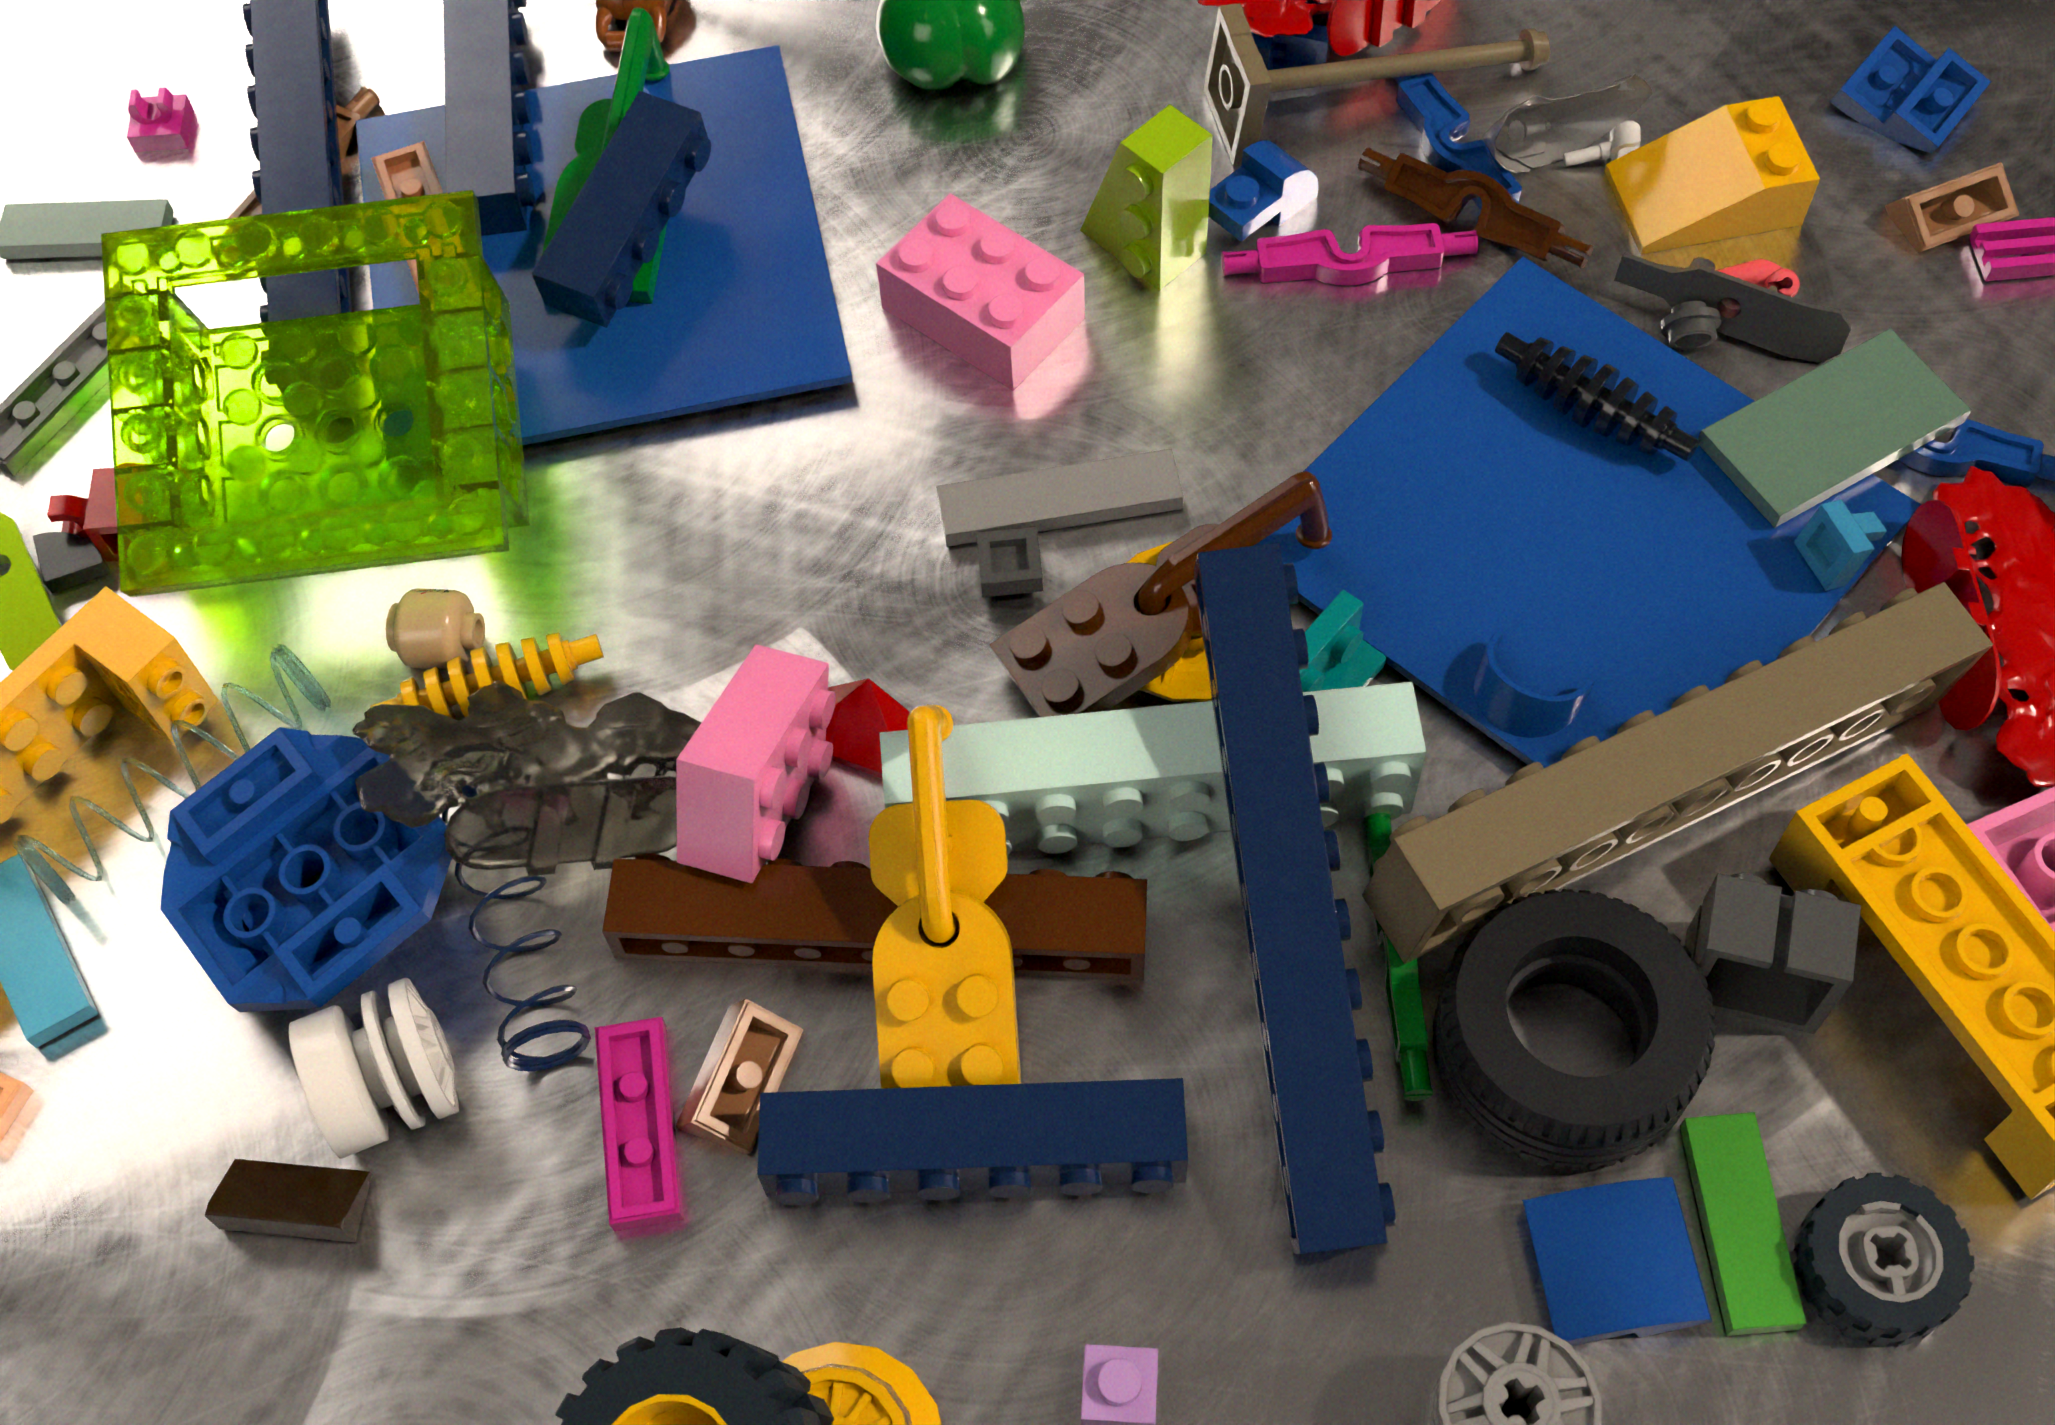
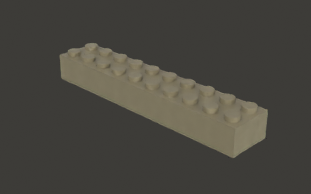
M1945 582L1919 594L1914 588L1906 589L1887 601L1880 608V612L1868 618L1862 611L1854 613L1838 623L1829 632V636L1815 641L1811 635L1805 636L1789 645L1778 655L1777 660L1765 666L1759 660H1754L1734 671L1722 686L1711 691L1706 685H1700L1679 697L1672 704L1670 710L1655 716L1652 710L1637 714L1625 722L1617 730L1616 735L1600 742L1597 736L1585 738L1569 748L1562 755V760L1546 768L1543 767L1541 762L1529 764L1514 773L1506 781L1505 787L1488 795L1482 788L1473 790L1455 801L1448 808V813L1430 822L1426 816H1418L1407 821L1390 835L1391 844L1385 855L1374 863L1373 868L1375 872L1362 897L1400 958L1406 964L1466 935L1468 931H1472L1473 926L1477 922L1484 920L1485 916L1492 910L1497 911L1498 906L1504 903L1512 904L1513 899L1520 896L1528 897L1529 893L1540 892L1544 894L1546 890H1559L1935 707L1992 647L1993 643Z

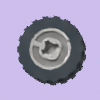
M1867 1173L1863 1178L1856 1179L1855 1176L1843 1180L1834 1190L1831 1188L1819 1200L1800 1224L1803 1226V1229L1795 1237L1793 1250H1797V1260L1793 1264L1796 1277H1800L1804 1288L1801 1291L1808 1303L1812 1302L1820 1312L1818 1316L1828 1325L1832 1323L1843 1331L1842 1335L1854 1341L1859 1338L1869 1341L1871 1346L1884 1347L1888 1343H1897L1899 1347L1911 1344L1921 1336L1925 1338L1962 1307L1959 1303L1969 1295L1973 1284L1969 1281L1970 1273L1975 1269L1974 1255H1970L1968 1243L1971 1241L1965 1228L1962 1229L1955 1219L1957 1214L1949 1204L1944 1205L1934 1196L1936 1193L1926 1186L1919 1187L1909 1182L1910 1178L1899 1175L1885 1177L1882 1176V1173Z

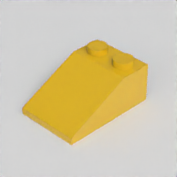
M1780 96L1725 105L1607 163L1604 170L1640 255L1801 226L1820 181V177Z

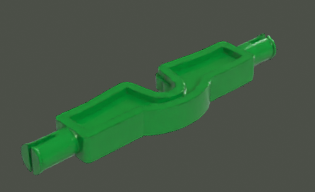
M1374 813L1363 819L1369 851V880H1371L1375 872L1373 868L1374 863L1385 855L1391 844L1389 839L1392 834L1391 815L1388 813ZM1375 917L1379 947H1385L1384 987L1396 1063H1400L1404 1088L1403 1096L1406 1100L1411 1101L1428 1099L1433 1096V1088H1431L1426 1055L1428 1037L1419 985L1417 959L1404 964Z

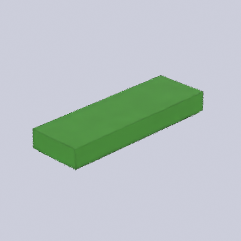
M1755 1112L1685 1118L1680 1125V1131L1727 1336L1800 1330L1806 1324Z

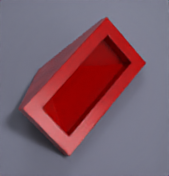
M869 678L828 687L829 691L835 692L836 697L834 712L826 728L825 740L833 744L831 761L883 779L880 732L908 730L907 720L910 711Z

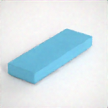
M19 853L0 863V982L26 1040L37 1048L99 1013L29 863Z

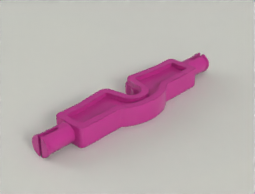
M1437 223L1367 225L1359 232L1358 252L1347 254L1340 249L1332 231L1321 229L1288 236L1257 239L1256 250L1223 251L1221 254L1223 276L1258 272L1261 283L1317 279L1333 285H1360L1379 279L1387 272L1440 268L1443 256L1475 255L1478 252V236L1476 235V230L1441 234Z

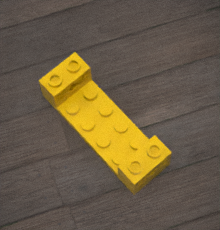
M107 586L0 682V825L11 817L15 808L45 780L53 777L61 769L63 763L88 739L101 732L122 707L126 708L174 745L189 730L200 725L208 712L219 702L176 637Z
M1906 753L1796 811L1770 855L1769 860L1794 893L1807 889L1823 890L1832 893L1836 897L1844 894L1850 903L1861 905V917L2012 1109V1112L1984 1140L2031 1200L2055 1186V932L1919 766Z

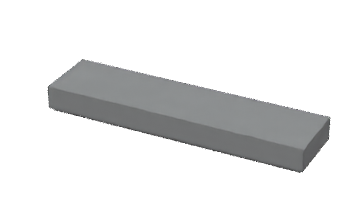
M1172 449L936 486L947 547L977 542V532L1037 527V532L1179 510L1183 509L1184 502Z

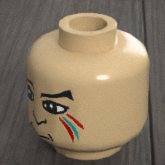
M414 588L406 592L399 603L391 605L386 618V640L390 650L397 652L398 657L406 666L418 669H431L436 666L439 670H448L447 661L461 656L466 664L471 657L470 651L482 647L485 638V621L481 613H475L471 600L463 592L446 589Z

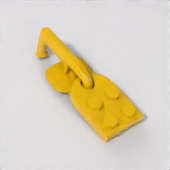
M927 704L918 706L908 715L907 726L913 803L896 804L881 811L873 820L868 836L872 881L884 895L898 906L879 930L872 956L881 1089L1021 1084L1012 946L1002 921L984 903L1003 881L1008 871L1005 825L998 811L984 801L975 799L946 801L942 742L950 736L954 723L949 711L940 705ZM959 931L957 939L944 945L935 944L948 942Z

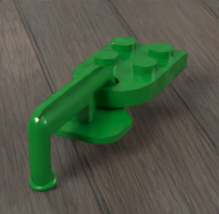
M633 8L628 18L612 99H601L591 103L580 116L574 144L578 156L565 167L558 179L542 255L638 92H643L645 80H661L670 72L669 64L664 61L653 19L644 8ZM667 223L659 235V244L654 257L650 262L643 263L633 281L632 293L628 302L653 303Z

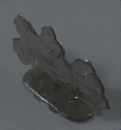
M497 680L488 686H483L467 697L470 704L468 706V716L462 720H455L443 714L435 713L424 705L379 704L368 709L364 713L365 719L358 722L352 730L353 734L360 737L369 748L376 752L387 754L390 758L387 762L355 779L362 810L370 813L383 812L391 820L414 828L429 824L446 809L460 806L451 815L444 831L446 851L455 862L471 869L497 870L525 867L528 876L555 874L556 865L563 863L590 861L593 870L612 869L614 858H630L645 853L658 854L676 847V777L665 776L667 771L676 772V759L702 722L691 718L686 713L670 710L662 702L641 692H631L604 704L596 713L597 718L587 728L575 727L566 723L564 713L559 708L542 700L528 701L524 699L521 691ZM647 763L656 767L654 776L636 778L631 776L639 765ZM608 773L618 774L623 779H609L607 775ZM465 785L474 786L478 795L467 798L463 794L462 788Z

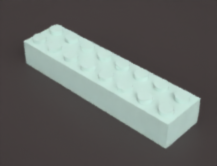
M1413 682L1303 692V696L1314 695L1318 711L1319 734L1317 736H1309L1313 762H1324L1328 775L1329 802L1320 804L1323 827L1332 825L1337 820L1364 818L1374 813H1388L1391 815V820L1400 817L1402 814L1411 813L1426 756V747ZM1212 701L953 725L950 736L942 742L946 801L975 799L984 801L994 807L1002 817L1005 825L1007 855L1013 851L1040 849L1046 853H1063L1072 850L1076 845L1105 843L1112 847H1127L1140 842L1142 839L1169 836L1178 841H1190L1201 838L1210 832L1231 831ZM908 730L880 732L885 809L896 804L913 803Z

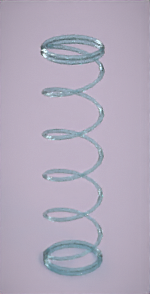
M277 644V648L272 647L270 661L277 683L296 723L243 686L234 683H224L222 686L221 696L223 705L245 753L250 750V747L230 706L227 696L228 688L235 689L248 696L291 728L302 729L301 717L282 679L277 662L312 705L318 710L325 712L326 707L331 708V700L319 682L300 659L283 644ZM184 720L173 721L171 729L173 740L196 790L201 787V784L179 738L178 725L184 726L200 735L236 761L240 758L239 755L194 724ZM122 758L121 771L123 778L143 819L149 837L137 833L90 800L81 796H71L69 807L77 828L93 859L97 876L86 873L43 843L28 835H18V840L12 839V845L53 894L64 905H70V901H75V894L34 846L80 877L89 881L102 880L103 869L100 859L82 823L75 801L89 807L133 838L141 842H153L154 831L152 824L132 783L126 764L130 763L139 767L184 799L189 797L190 794L143 762L134 758Z

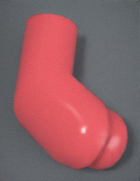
M1765 259L1752 260L1716 270L1767 289L1771 285L1777 287V292L1790 297H1794L1800 287L1799 278L1794 271L1782 268Z

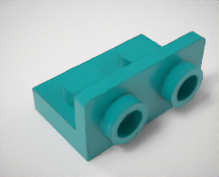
M1342 590L1305 631L1309 663L1308 669L1299 670L1303 692L1367 686L1385 665L1386 656L1364 641V632L1359 629L1364 603L1345 590Z

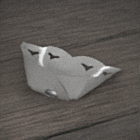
M1632 74L1596 89L1568 97L1548 99L1534 95L1523 103L1512 106L1502 113L1483 135L1482 140L1496 161L1504 169L1512 172H1530L1531 168L1563 161V153L1589 147L1634 114L1653 94L1652 89L1644 79L1637 74ZM1626 82L1628 88H1633L1635 90H1619V88L1621 86V83ZM1515 120H1519L1524 126L1525 135L1521 143L1511 141L1508 135L1509 126ZM1550 122L1551 128L1547 130L1546 124Z

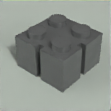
M1717 873L1703 899V905L1699 906L1686 931L1684 945L1692 954L1690 959L1695 960L1701 968L1699 973L1706 978L1708 984L1706 990L1711 993L1713 999L1711 1006L1715 1008V1012L1815 1034L1853 983L1861 905L1838 900L1832 893L1817 889L1796 891L1793 896L1781 894L1782 887L1769 885L1765 880L1755 875L1732 874L1728 876Z

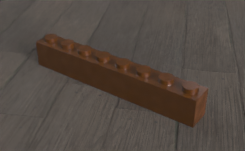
M645 853L636 856L635 859L614 858L602 933L614 958L873 969L872 956L875 940L883 923L898 906L874 885L871 878V869L859 862L840 861L832 864L831 867L803 866L795 860L777 858L773 861H767L762 866L753 883H748L680 864L664 855ZM1037 869L1029 874H1006L1003 881L984 901L997 914L1007 930L1012 946L1014 975L1144 980L1148 879H1134L1127 873L1117 871L1102 872L1095 877L1067 876L1065 873L1055 869ZM959 931L948 942L935 944L944 945L957 939Z

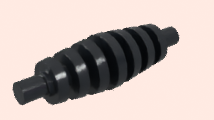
M1506 332L1499 340L1495 353L1516 364L1518 369L1516 373L1517 380L1525 386H1529L1539 377L1534 392L1544 400H1548L1558 389L1553 407L1563 415H1566L1578 401L1573 412L1572 421L1579 426L1585 428L1595 415L1600 412L1594 425L1595 433L1608 437L1617 425L1621 424L1616 441L1630 446L1639 436H1642L1643 439L1640 443L1639 451L1652 456L1658 449L1660 451L1665 449L1687 462L1696 451L1700 440L1677 428L1678 424L1675 421L1678 414L1674 410L1665 406L1657 416L1654 415L1658 399L1648 391L1643 393L1634 404L1633 401L1637 395L1639 385L1629 377L1624 378L1615 388L1620 374L1619 369L1610 364H1605L1595 374L1598 360L1588 355L1580 357L1572 366L1576 351L1561 346L1550 356L1554 342L1543 337L1538 338L1534 343L1530 342L1528 344L1511 333Z

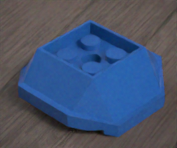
M279 727L170 810L167 839L171 842L163 874L160 910L225 1001L237 1011L257 1012L321 1008L432 919L458 838L378 740L342 735H311L305 730ZM323 871L320 879L307 887L311 878L318 872Z

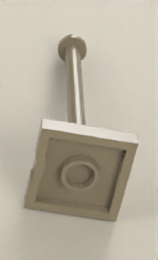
M1241 4L1221 5L1218 8L1203 90L1232 165L1241 166L1243 150L1260 139L1270 93L1519 62L1525 71L1536 70L1539 65H1544L1548 62L1550 42L1544 31L1537 32L1534 28L1523 29L1519 34L1518 40L1267 70L1253 39Z

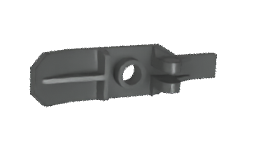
M1624 252L1614 281L1662 297L1671 308L1683 302L1702 301L1706 303L1707 307L1715 308L1720 312L1721 325L1716 329L1717 332L1787 357L1817 363L1824 362L1841 354L1851 331V326L1840 309L1807 303L1777 292V287L1771 285L1767 289L1716 271L1715 264L1706 258L1699 257L1693 259L1687 268L1657 264ZM1731 297L1736 299L1741 308L1730 309L1726 307L1722 298Z

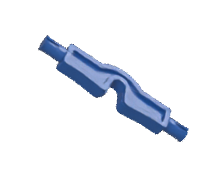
M1432 73L1395 77L1394 80L1399 85L1396 100L1421 132V145L1428 161L1434 167L1448 173L1457 170L1483 173L1504 186L1512 194L1516 203H1519L1522 192L1521 185L1510 171L1504 169L1496 161L1483 140L1463 144L1455 143L1456 140L1468 133L1470 115L1444 89ZM1473 198L1472 200L1481 210L1482 200L1480 198Z
M1966 419L1964 423L1953 428L1948 442L1941 443L1932 440L1898 459L1903 464L1917 471L1935 476H1963L1967 474L1970 466H1975L1980 470L1991 471L2000 481L2023 487H2030L2036 477L2055 482V456L2042 454L2044 447L2042 441L2008 433L1970 419Z

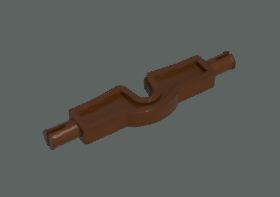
M1370 147L1366 148L1362 155L1380 164V166H1376L1361 158L1359 160L1358 169L1385 180L1384 188L1387 191L1420 206L1449 224L1457 220L1458 215L1471 199L1480 198L1482 200V208L1474 230H1476L1478 237L1486 241L1520 250L1545 262H1548L1552 255L1579 266L1581 269L1586 266L1588 260L1569 251V249L1576 250L1589 257L1592 255L1593 245H1588L1563 234L1565 226L1562 223L1516 203L1512 194L1504 186L1483 173L1470 170H1457L1448 173L1407 154L1400 153L1395 160L1372 150Z

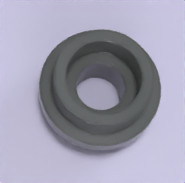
M1688 301L1674 306L1670 311L1671 314L1665 316L1660 322L1661 334L1668 338L1671 348L1676 350H1692L1707 346L1717 339L1716 329L1721 325V316L1717 309L1707 307L1706 303L1702 301Z

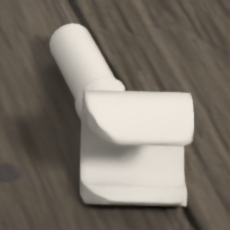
M1623 121L1610 131L1609 142L1563 153L1565 167L1598 159L1611 158V161L1639 148L1641 141L1640 125L1634 121Z

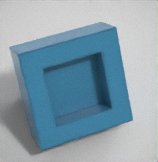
M1842 499L1821 504L1798 535L1794 544L1825 591L1848 584L1875 549L1870 541L1881 539L1887 530L1874 512L1851 514Z

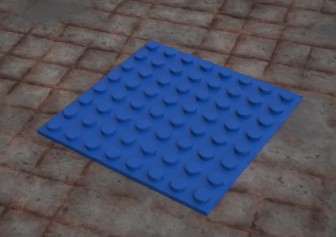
M779 45L669 64L670 72L665 78L657 81L645 80L643 92L701 112L706 133L711 142V152L704 169L700 172L696 171L687 186L681 210L675 217H670L668 220L653 303L628 302L623 309H617L607 328L545 305L531 273L542 257L558 179L565 167L578 156L574 144L580 116L591 103L601 99H612L617 74L526 90L530 103L532 122L531 124H523V131L527 130L530 136L533 164L525 165V172H529L531 175L535 194V206L526 207L527 230L460 239L517 396L462 415L456 403L371 159L424 141L446 199L445 104L356 120L387 464L390 470L853 382Z
M1522 256L1304 470L1315 475L1320 483L1328 512V523L1332 531L1330 544L1316 550L1308 549L1298 543L1296 529L1301 524L1298 516L1256 545L1280 543L1283 564L1293 563L1298 583V600L1318 615L1327 608L1342 590L1362 601L1364 605L1359 629L1364 632L1363 640L1386 656L1385 663L1527 765L1541 762L1543 767L1546 768L1561 761L1562 755L1569 748L1585 738L1597 736L1600 742L1616 735L1617 730L1625 722L1641 712L1652 710L1655 716L1670 710L1672 704L1679 697L1697 686L1706 685L1711 691L1724 685L1725 680L1734 671L1751 661L1759 660L1765 666L1777 660L1778 655L1789 645L1805 636L1813 634L1908 524L1910 518L1921 504L1871 474L1774 528L1699 445L1687 462L1665 449L1662 451L1658 449L1656 453L1650 456L1639 451V446L1643 439L1642 436H1639L1630 446L1616 441L1621 424H1618L1608 437L1595 433L1594 425L1600 412L1595 415L1585 428L1574 423L1572 416L1578 401L1566 415H1563L1553 407L1558 389L1548 400L1542 399L1534 392L1539 377L1529 386H1525L1516 379L1518 370L1516 364L1495 353L1499 340L1506 332L1511 333L1528 344L1530 342L1534 343L1540 337L1553 341L1554 346L1550 356L1561 346L1575 350L1576 356L1572 366L1583 355L1593 357L1598 360L1595 374L1605 364H1610L1619 369L1620 374L1615 388L1624 378H1631L1639 385L1637 395L1633 401L1634 404L1643 393L1648 391L1658 399V404L1653 414L1657 416L1665 406L1670 407L1678 414L1675 421L1678 424L1677 428L1696 439L1699 438L1701 430L1753 403L1755 400ZM1842 499L1851 514L1874 512L1887 532L1881 539L1870 541L1875 549L1846 586L1825 591L1794 544V541L1821 504ZM1495 632L1503 635L1494 654L1496 664L1511 681L1522 688L1544 695L1560 696L1577 691L1588 678L1595 681L1587 700L1570 724L1560 731L1544 737L1527 738L1514 736L1500 730L1491 724L1481 713L1474 694L1475 674L1487 644Z

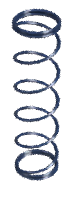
M469 746L445 756L432 769L430 780L434 790L446 797H450L442 810V819L450 829L448 812L456 798L491 796L505 792L515 785L519 778L513 773L515 764L508 751L497 746ZM494 756L500 757L507 762L504 771L492 772L477 777L461 788L446 787L438 781L439 775L446 768L471 757ZM511 777L512 781L502 786ZM492 779V780H490V781H488V782H485V783L476 785V784H478V783H480V782H483V781ZM520 822L505 824L491 829L477 837L474 841L462 838L452 831L459 842L468 844L456 862L455 877L459 885L467 891L484 897L470 915L468 929L472 937L482 945L500 951L493 957L485 969L483 985L487 993L498 1001L516 1006L507 1015L498 1030L497 1041L502 1049L503 1062L507 1067L517 1071H539L564 1064L582 1053L587 1048L591 1039L587 1026L574 1020L548 1021L520 1031L507 1042L504 1039L505 1027L510 1019L524 1007L559 1003L571 998L578 989L573 985H559L538 992L524 1001L512 1000L502 997L493 990L489 982L490 972L495 963L507 952H526L546 948L556 943L562 936V933L554 929L536 931L515 940L507 946H500L487 942L480 937L475 928L476 916L481 907L491 898L511 899L531 895L541 890L547 883L545 877L537 875L520 877L506 882L490 893H486L468 885L461 874L462 862L468 852L475 846L489 848L507 846L527 838L533 828L529 824ZM509 829H526V832L511 839L482 842L494 834ZM524 882H541L531 889L499 894L507 888ZM555 935V937L545 942L528 946H519L520 944L535 939L537 937ZM570 991L558 997L538 1000L552 993ZM559 1032H577L582 1034L581 1038L574 1045L546 1057L528 1056L514 1051L522 1044L547 1034Z

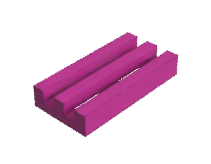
M2055 217L1974 225L1969 235V240L1985 281L2055 275V253L2045 254V252L2055 251ZM2021 255L2020 257L1993 259V257Z

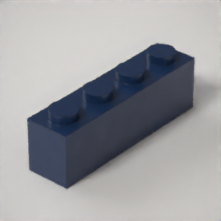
M642 91L638 92L531 273L545 305L606 328L617 309L621 310L626 306L632 293L635 277L643 263L650 262L654 257L659 244V235L669 218L675 217L681 210L685 199V190L695 172L702 171L709 160L711 142L708 139L701 112Z

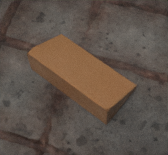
M2002 162L1885 205L1888 216L1918 253L1970 234L1975 224L2003 222L2020 216Z
M748 999L731 1005L726 1011L676 1123V1128L746 1154L751 1153L759 1135L760 1093L778 1091L804 1029Z

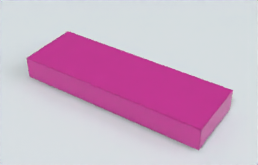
M663 1017L595 1027L609 1225L615 1232L684 1220L667 1030Z

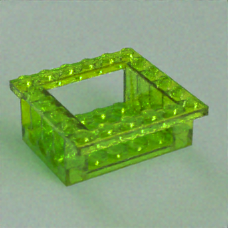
M473 190L101 233L121 592L129 597H138L509 551L508 528L530 525L510 304L483 257L479 204ZM416 259L420 304L209 329L177 296L175 288ZM399 410L413 413V424L408 432L396 437L385 434L384 424L389 415ZM341 417L353 420L354 429L346 441L338 444L326 442L325 431L333 420ZM283 424L293 426L294 438L288 447L280 451L267 449L266 438L274 427Z

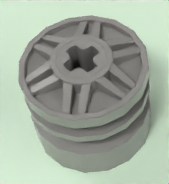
M1511 1322L1477 1330L1456 1347L1431 1392L1424 1409V1425H1601L1602 1398L1591 1368L1569 1342L1540 1326ZM1507 1399L1513 1406L1524 1402L1527 1404L1531 1413L1525 1421L1520 1415L1506 1418L1501 1411V1407Z

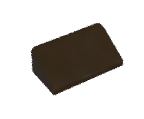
M234 1159L209 1200L204 1216L222 1230L355 1243L372 1174L370 1171Z

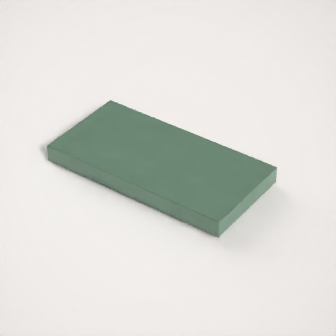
M1889 328L1701 430L1698 440H1700L1699 446L1772 526L1776 528L1966 421L1972 409Z

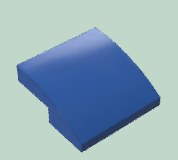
M1894 25L1829 102L1860 124L1897 143L1933 153L1989 86L1991 81L1949 47L1938 59H1935Z
M1672 1177L1602 1184L1523 1200L1554 1334L1569 1342L1571 1346L1636 1333L1642 1338L1713 1322L1677 1189Z

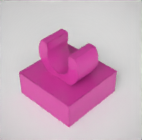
M166 87L159 88L158 96L141 97L138 89L130 91L128 103L130 120L127 139L134 153L188 149L194 109L187 94L172 95Z

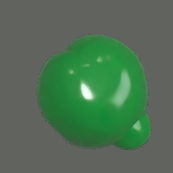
M881 0L877 12L876 32L883 55L893 71L921 89L944 90L953 86L958 80L988 85L998 83L1012 71L1021 54L1025 36V20L1020 0Z

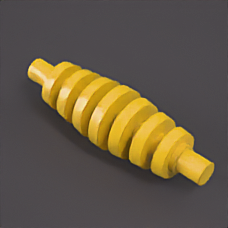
M559 632L547 634L546 639L549 649L540 651L534 637L521 639L524 657L518 659L509 642L495 644L499 665L493 666L484 647L473 649L470 651L474 673L469 674L461 656H457L447 661L449 681H444L436 666L423 672L426 688L420 689L416 680L411 677L400 683L401 692L397 693V697L370 706L377 728L381 729L406 721L407 723L411 722L415 730L430 728L428 713L434 712L441 725L452 724L456 722L453 705L459 704L467 721L481 718V712L477 698L483 696L492 716L506 711L501 690L507 688L515 706H519L529 701L525 682L532 680L537 693L541 696L552 690L550 674L557 672L562 685L575 680L573 670L578 669V665L603 658L604 655L597 634L571 642L568 639L563 641Z

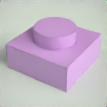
M1085 1344L1081 1425H1155L1158 1349Z

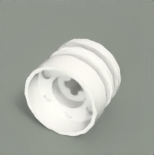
M403 978L388 984V997L393 1016L390 1015L377 992L370 991L361 995V1016L364 1026L361 1029L356 1030L340 1006L335 1005L292 1021L289 1024L288 1034L291 1053L308 1105L329 1147L340 1159L389 1140V1121L386 1107L394 1105L397 1113L411 1130L426 1125L421 1094H423L430 1109L438 1119L459 1112L458 1097L454 1085L455 1067L447 1041L435 1014L422 1001L417 989L409 978Z

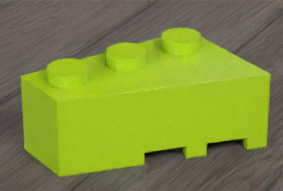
M1171 104L1166 106L1119 143L1080 229L1082 233L1121 261L1131 275L1143 278L1159 291L1206 254L1213 134Z

